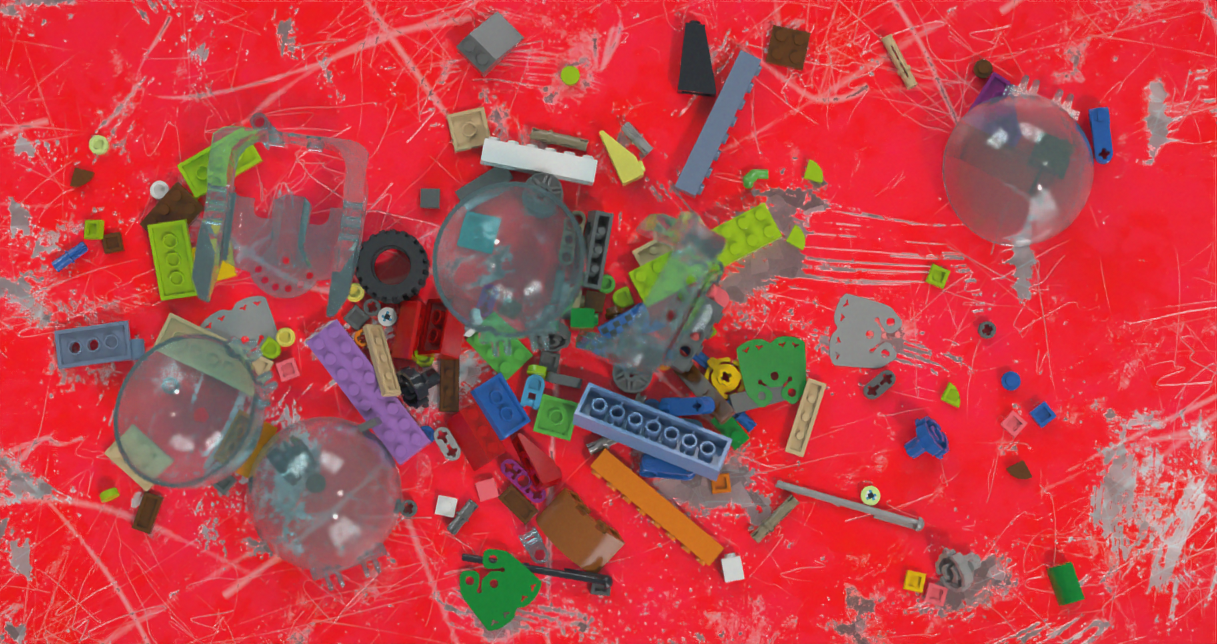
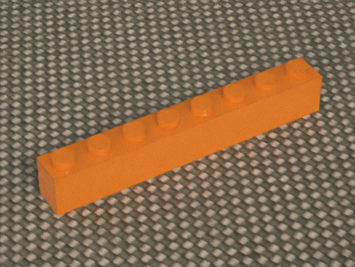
M604 449L590 466L593 469L591 473L599 479L601 477L608 481L606 485L614 492L618 489L622 493L621 498L628 504L632 501L637 505L636 510L643 516L649 515L652 518L650 522L658 529L662 526L667 530L665 535L671 540H679L682 543L680 547L688 554L692 551L697 556L695 560L702 566L705 564L710 566L724 549V547L608 450Z

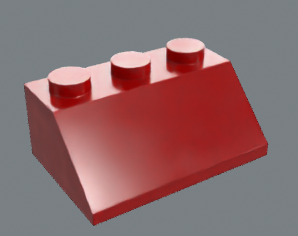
M452 297L428 299L417 355L445 360L459 359L469 303Z
M404 300L401 302V305H398L396 315L399 316L398 324L395 323L393 335L396 336L394 343L392 342L390 346L392 358L417 362L415 351L419 349L427 307L423 302Z
M474 402L445 421L474 471L507 452L477 402Z

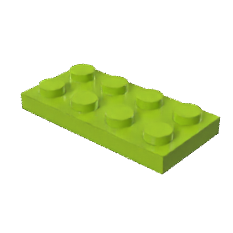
M241 128L178 164L177 167L193 195L198 199L261 163L263 160L245 129Z
M187 219L147 225L161 301L200 295Z

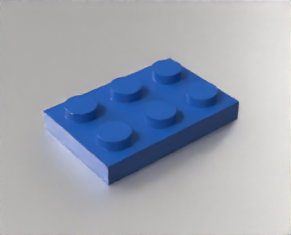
M501 372L470 391L500 441L531 422Z

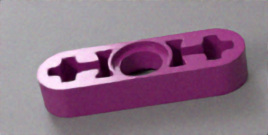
M507 459L502 462L501 472L531 501L540 503L545 500V489L542 490L541 499H534V493L531 490L529 493L525 491L532 485V481L528 473L516 461ZM506 463H513V469L516 472L518 469L522 471L515 477V480L511 478L514 476L512 472H505ZM522 475L529 478V484L525 487L518 484V478Z

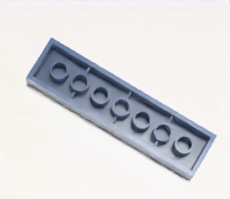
M590 382L574 412L572 423L713 481H717L733 440Z

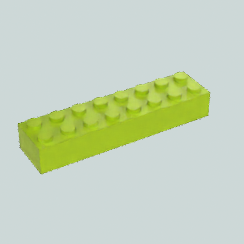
M764 202L630 271L628 276L645 308H648L781 239L782 234Z

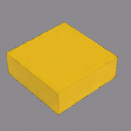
M906 570L902 589L922 593L926 574Z

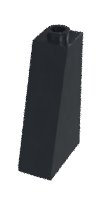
M692 20L689 23H685L677 93L715 98L716 86L705 25L699 21Z

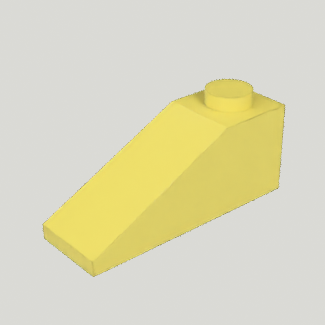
M600 131L599 136L622 185L625 186L644 177L643 172L646 170L642 161H638L636 156L606 132Z

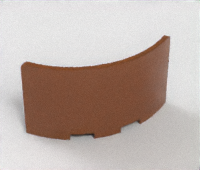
M564 488L537 517L536 522L548 539L565 556L587 572L597 574L625 542L617 530L607 525L600 518L596 521L590 515L591 510L577 493Z

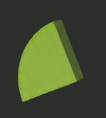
M809 159L804 179L822 184L823 173L817 163Z
M795 224L786 242L803 251L805 236L803 231Z
M948 382L940 400L959 408L960 396L957 388Z

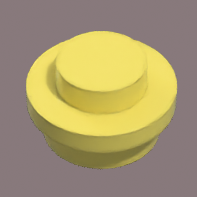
M358 283L349 284L345 290L347 299L352 302L362 300L365 294L364 289Z
M282 328L276 334V341L283 347H289L295 342V333L290 328Z

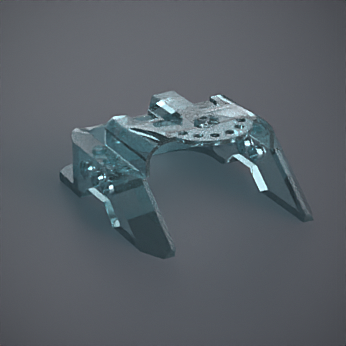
M238 126L222 127L214 132L207 169V196L204 216L198 231L192 271V280L198 298L205 302H210L222 261L236 268L250 272L252 280L263 292L277 298L286 299L301 296L313 288L317 281L331 279L326 315L327 317L336 315L349 297L362 245L369 193L366 177L369 152L360 143L346 139ZM257 142H268L269 146L285 147V144L306 146L307 150L323 152V148L334 151L345 160L346 175L343 209L330 207L329 219L326 223L322 225L310 224L312 209L310 202L304 196L286 194L273 201L271 219L260 218L254 213L255 198L242 197L233 192L239 157L247 147ZM285 258H289V262L287 264L283 263ZM257 266L262 267V271L260 273L255 272V268ZM307 273H313V278L307 279ZM267 277L269 279L268 283L263 284L262 278ZM299 281L304 282L302 288L297 287ZM274 284L279 285V289L276 291L272 289ZM287 285L292 287L290 292L285 291Z
M681 212L678 219L663 213L649 214L639 223L636 232L674 248L638 315L622 334L613 335L610 339L596 332L580 330L575 339L576 348L630 374L641 376L651 375L660 365H672L680 354L677 351V346L683 335L704 331L713 315L709 300L704 297L714 283H719L724 273L723 263L716 258L726 246L725 237L698 221L700 215L695 212ZM689 274L695 277V283L692 286L686 283V277ZM681 292L684 300L675 301ZM669 310L675 312L671 322L666 318V313Z

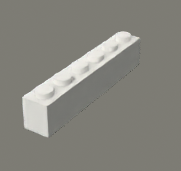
M491 136L489 139L485 138L480 164L529 174L550 173L560 180L592 186L598 160H594V157L589 155H583V157L575 156V153L569 151L559 153L553 148L538 149V146L533 144L523 146L513 140L503 142L500 141V138Z

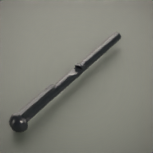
M463 553L462 561L483 564V556ZM489 558V561L491 563H496L497 559ZM522 563L532 573L604 585V589H609L613 585V579L608 574L602 575L568 568L558 570Z

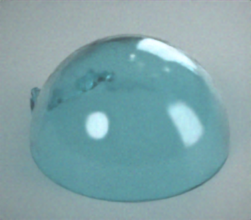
M1028 75L1022 77L1019 87L1014 84L1007 85L1003 95L983 101L968 111L953 129L943 157L942 170L945 191L959 219L981 238L1009 247H1024L1038 244L1064 231L1083 210L1090 196L1094 181L1092 149L1085 132L1077 122L1080 112L1071 108L1074 95L1069 93L1063 105L1060 104L1064 92L1062 89L1057 90L1053 101L1037 94L1040 81L1037 79L1032 82L1031 88L1028 91L1026 90L1029 82Z
M499 182L470 193L447 215L439 229L432 255L433 277L439 296L447 309L461 323L478 332L479 343H491L494 358L500 356L499 342L503 341L504 352L508 356L511 355L510 340L530 338L533 352L538 350L537 336H541L542 346L546 350L550 348L548 334L559 333L558 320L572 307L582 289L587 270L586 243L575 216L551 192L524 182Z
M206 334L180 335L167 339L151 348L134 364L119 390L115 403L113 425L119 452L127 465L138 476L152 484L165 488L180 490L196 489L224 480L236 472L248 460L262 434L265 408L272 404L268 394L278 387L276 381L269 382L263 386L273 377L272 371H267L258 376L252 362L263 355L261 349L248 353L258 345L256 339H251L243 344L235 336L227 341H223Z
M313 417L288 425L271 437L262 447L249 473L246 494L247 507L256 533L275 555L289 564L310 570L313 581L325 578L328 589L332 591L334 590V585L330 578L332 574H336L339 585L343 587L345 586L341 573L343 570L361 564L366 578L370 577V570L366 562L372 560L377 573L382 572L378 558L388 553L384 542L391 534L400 513L402 484L393 456L381 440L371 431L366 430L360 433L357 426L359 424L342 418Z

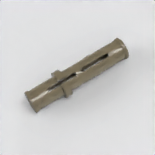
M532 127L530 136L531 140L546 142L547 145L556 144L585 152L588 144V139L553 132V130H541Z
M790 495L766 520L763 519L761 521L762 524L750 536L759 544L799 504L798 500L793 495Z

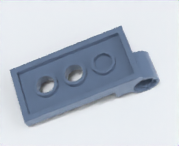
M128 320L54 331L58 369L146 358L144 339L131 340ZM93 340L98 342L96 350H92L90 347V343ZM77 342L80 345V350L74 353L72 345Z

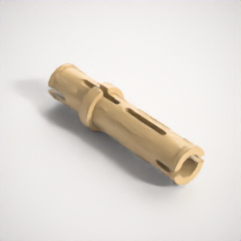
M892 34L882 38L881 41L898 70L896 73L898 76H901L907 90L917 86L918 83L911 72L912 68L910 65H907Z

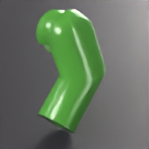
M750 170L743 177V186L749 189L753 187V183L757 179H768V170Z

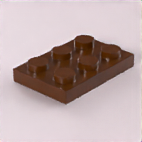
M176 182L140 225L148 232L147 225L187 219L189 228L206 207L182 184Z

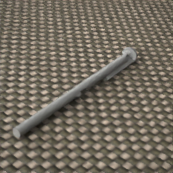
M777 480V488L833 503L835 506H844L874 515L873 518L915 529V531L922 530L925 525L921 517H918V519L909 518Z

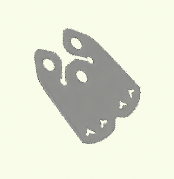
M846 293L840 299L834 314L837 330L832 334L829 344L832 363L838 366L881 368L890 363L897 356L892 344L884 342L874 350V353L869 352L870 349L880 343L882 330L878 323L875 322V318L880 319L879 322L887 333H894L902 326L901 318L888 305ZM846 300H848L849 305H846L844 307L843 305L846 304ZM841 313L843 314V316H845V318L842 321H840L842 317ZM888 318L895 320L893 326L887 325L886 321ZM869 330L874 332V337L871 339L866 337V332ZM837 337H839L841 343L836 345ZM884 349L888 350L890 353L887 358H884L881 355V352ZM835 352L840 354L838 359H836L837 355L835 354Z
M252 296L242 299L234 305L232 310H219L213 313L200 326L248 350L255 348L259 336L263 335L264 339L261 340L257 351L268 336L276 341V334L278 332L267 299L263 296ZM259 301H261V303H259L258 306L253 303V302H257V303H258ZM244 305H246V310H240L241 307H244ZM222 316H225V317L223 318V321H221L220 319H217L218 317L221 318ZM212 322L211 328H206V326H209V323ZM243 336L249 338L248 344H242L241 338Z

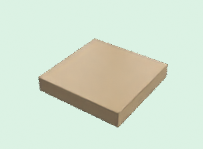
M484 107L447 115L455 153L483 147L485 138L489 139L491 137Z

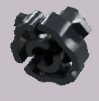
M409 366L399 370L396 376L401 390L400 395L404 394L403 401L409 407H414L415 409L421 406L424 408L429 407L428 389L440 383L438 372L431 368L420 374L415 368H410Z

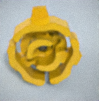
M712 357L707 361L709 367L704 375L705 378L709 380V373L713 370L711 375L712 384L724 399H728V395L724 393L735 390L740 380L741 386L737 392H742L744 383L739 362L737 360L733 361V364L739 369L738 372L730 364H721L723 362L730 363L729 357L719 358L718 360ZM722 373H725L729 376L728 383H726L725 380H722Z

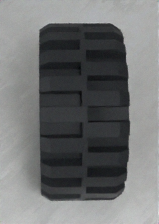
M390 229V231L382 230L376 235L372 234L369 236L370 239L361 244L362 248L356 254L355 274L360 286L372 298L386 304H400L404 300L409 301L413 296H417L420 293L419 291L425 287L426 279L429 278L430 273L428 255L421 243L407 232H400L396 229ZM389 249L402 251L410 261V272L407 278L395 285L385 284L380 281L374 269L377 257Z

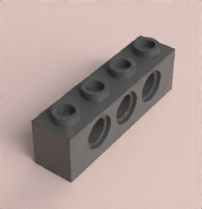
M598 210L588 211L575 286L601 290L614 214Z
M704 295L661 362L680 374L684 371L688 372L694 363L691 361L694 355L698 356L704 347L701 345L705 338L708 340L714 331L711 329L715 322L718 324L722 319L724 307ZM701 315H706L709 318L708 324L701 323ZM691 331L698 333L699 339L697 341L691 339ZM681 347L688 349L689 354L687 357L680 354Z

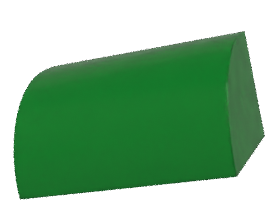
M1065 562L1046 569L1059 606L1085 599L1072 562Z

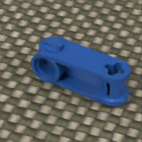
M1108 106L1088 109L1095 160L1100 164H1107L1113 157ZM1102 150H1105V153L1109 154L1106 157V159H1103L1102 156H1099Z
M708 396L661 398L658 409L675 417L710 414L715 409V402Z
M646 453L642 454L640 458L639 475L643 477L690 481L696 474L691 471L687 472L686 469Z

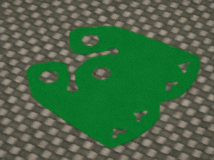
M789 336L777 337L771 343L763 339H755L741 344L736 349L746 393L758 406L766 407L773 398L772 392L762 384L760 385L758 380H762L763 383L771 388L782 386L788 380V377H792V381H789L782 389L781 395L783 399L791 404L798 402L806 385L804 341ZM792 343L799 344V346L795 348ZM756 345H757V346H761V345H762L763 347H761L760 350H758V348L756 347ZM748 347H749V349H748V352H747V353H746V352H744V351H742V350H746V348H748ZM772 372L778 373L777 380L771 378ZM791 388L796 391L793 397L788 395V390ZM759 392H764L766 394V398L764 400H760L758 398Z
M487 549L483 554L484 567L487 569H500L504 567L505 571H491L482 579L481 593L477 592L479 588V574L476 571H463L460 574V592L488 631H493L508 624L514 618L517 608L526 607L534 600L540 591L541 580L510 553L503 550ZM491 555H495L497 557L496 563H491L489 561V557ZM467 577L474 579L472 585L466 584L465 580ZM491 580L498 581L496 588L490 586ZM536 584V586L533 587L534 590L531 591V586H530V585ZM522 595L527 596V598H524V600L521 601ZM509 612V614L506 615V617L504 618L503 613Z

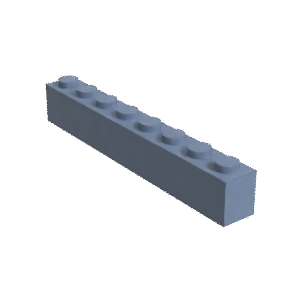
M740 50L674 189L694 199L697 194L701 195L705 187L702 182L705 177L709 178L713 170L710 166L713 160L717 162L721 151L718 149L721 143H726L730 135L727 131L730 126L734 127L738 119L735 114L738 109L742 110L746 102L743 98L746 92L750 94L754 83L751 81L754 75L758 77L762 66H760L761 59Z

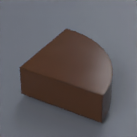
M75 168L70 186L81 187L93 179L95 173Z
M1024 460L1006 468V471L1015 478H1032Z

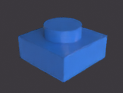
M1045 401L1029 412V415L1040 428H1043L1057 417Z

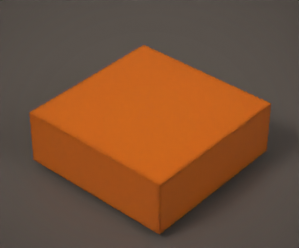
M729 473L719 474L717 481L710 479L712 494L731 492Z

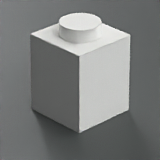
M735 553L725 554L724 558L720 559L724 582L745 579L741 557L736 556Z

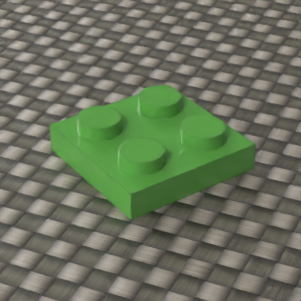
M543 394L533 431L570 441L574 429V424H572L574 412L579 403Z

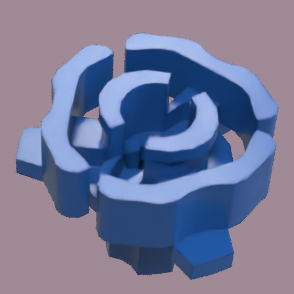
M928 416L921 420L917 418L915 420L917 436L904 444L907 454L914 459L927 451L932 456L935 455L936 458L942 459L943 455L949 451V441L946 434L940 431L941 427L934 419Z

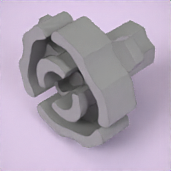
M946 547L943 549L942 554L939 555V559L935 564L936 572L939 575L943 574L940 577V581L946 588L956 593L962 592L971 587L970 583L973 582L972 571L981 567V559L978 554L973 552L963 556L961 552L956 553L954 549L949 550Z

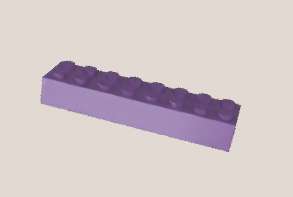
M336 319L306 342L365 421L380 416L382 424L373 427L372 430L399 465H403L432 442L397 396L382 397L373 364L339 320Z

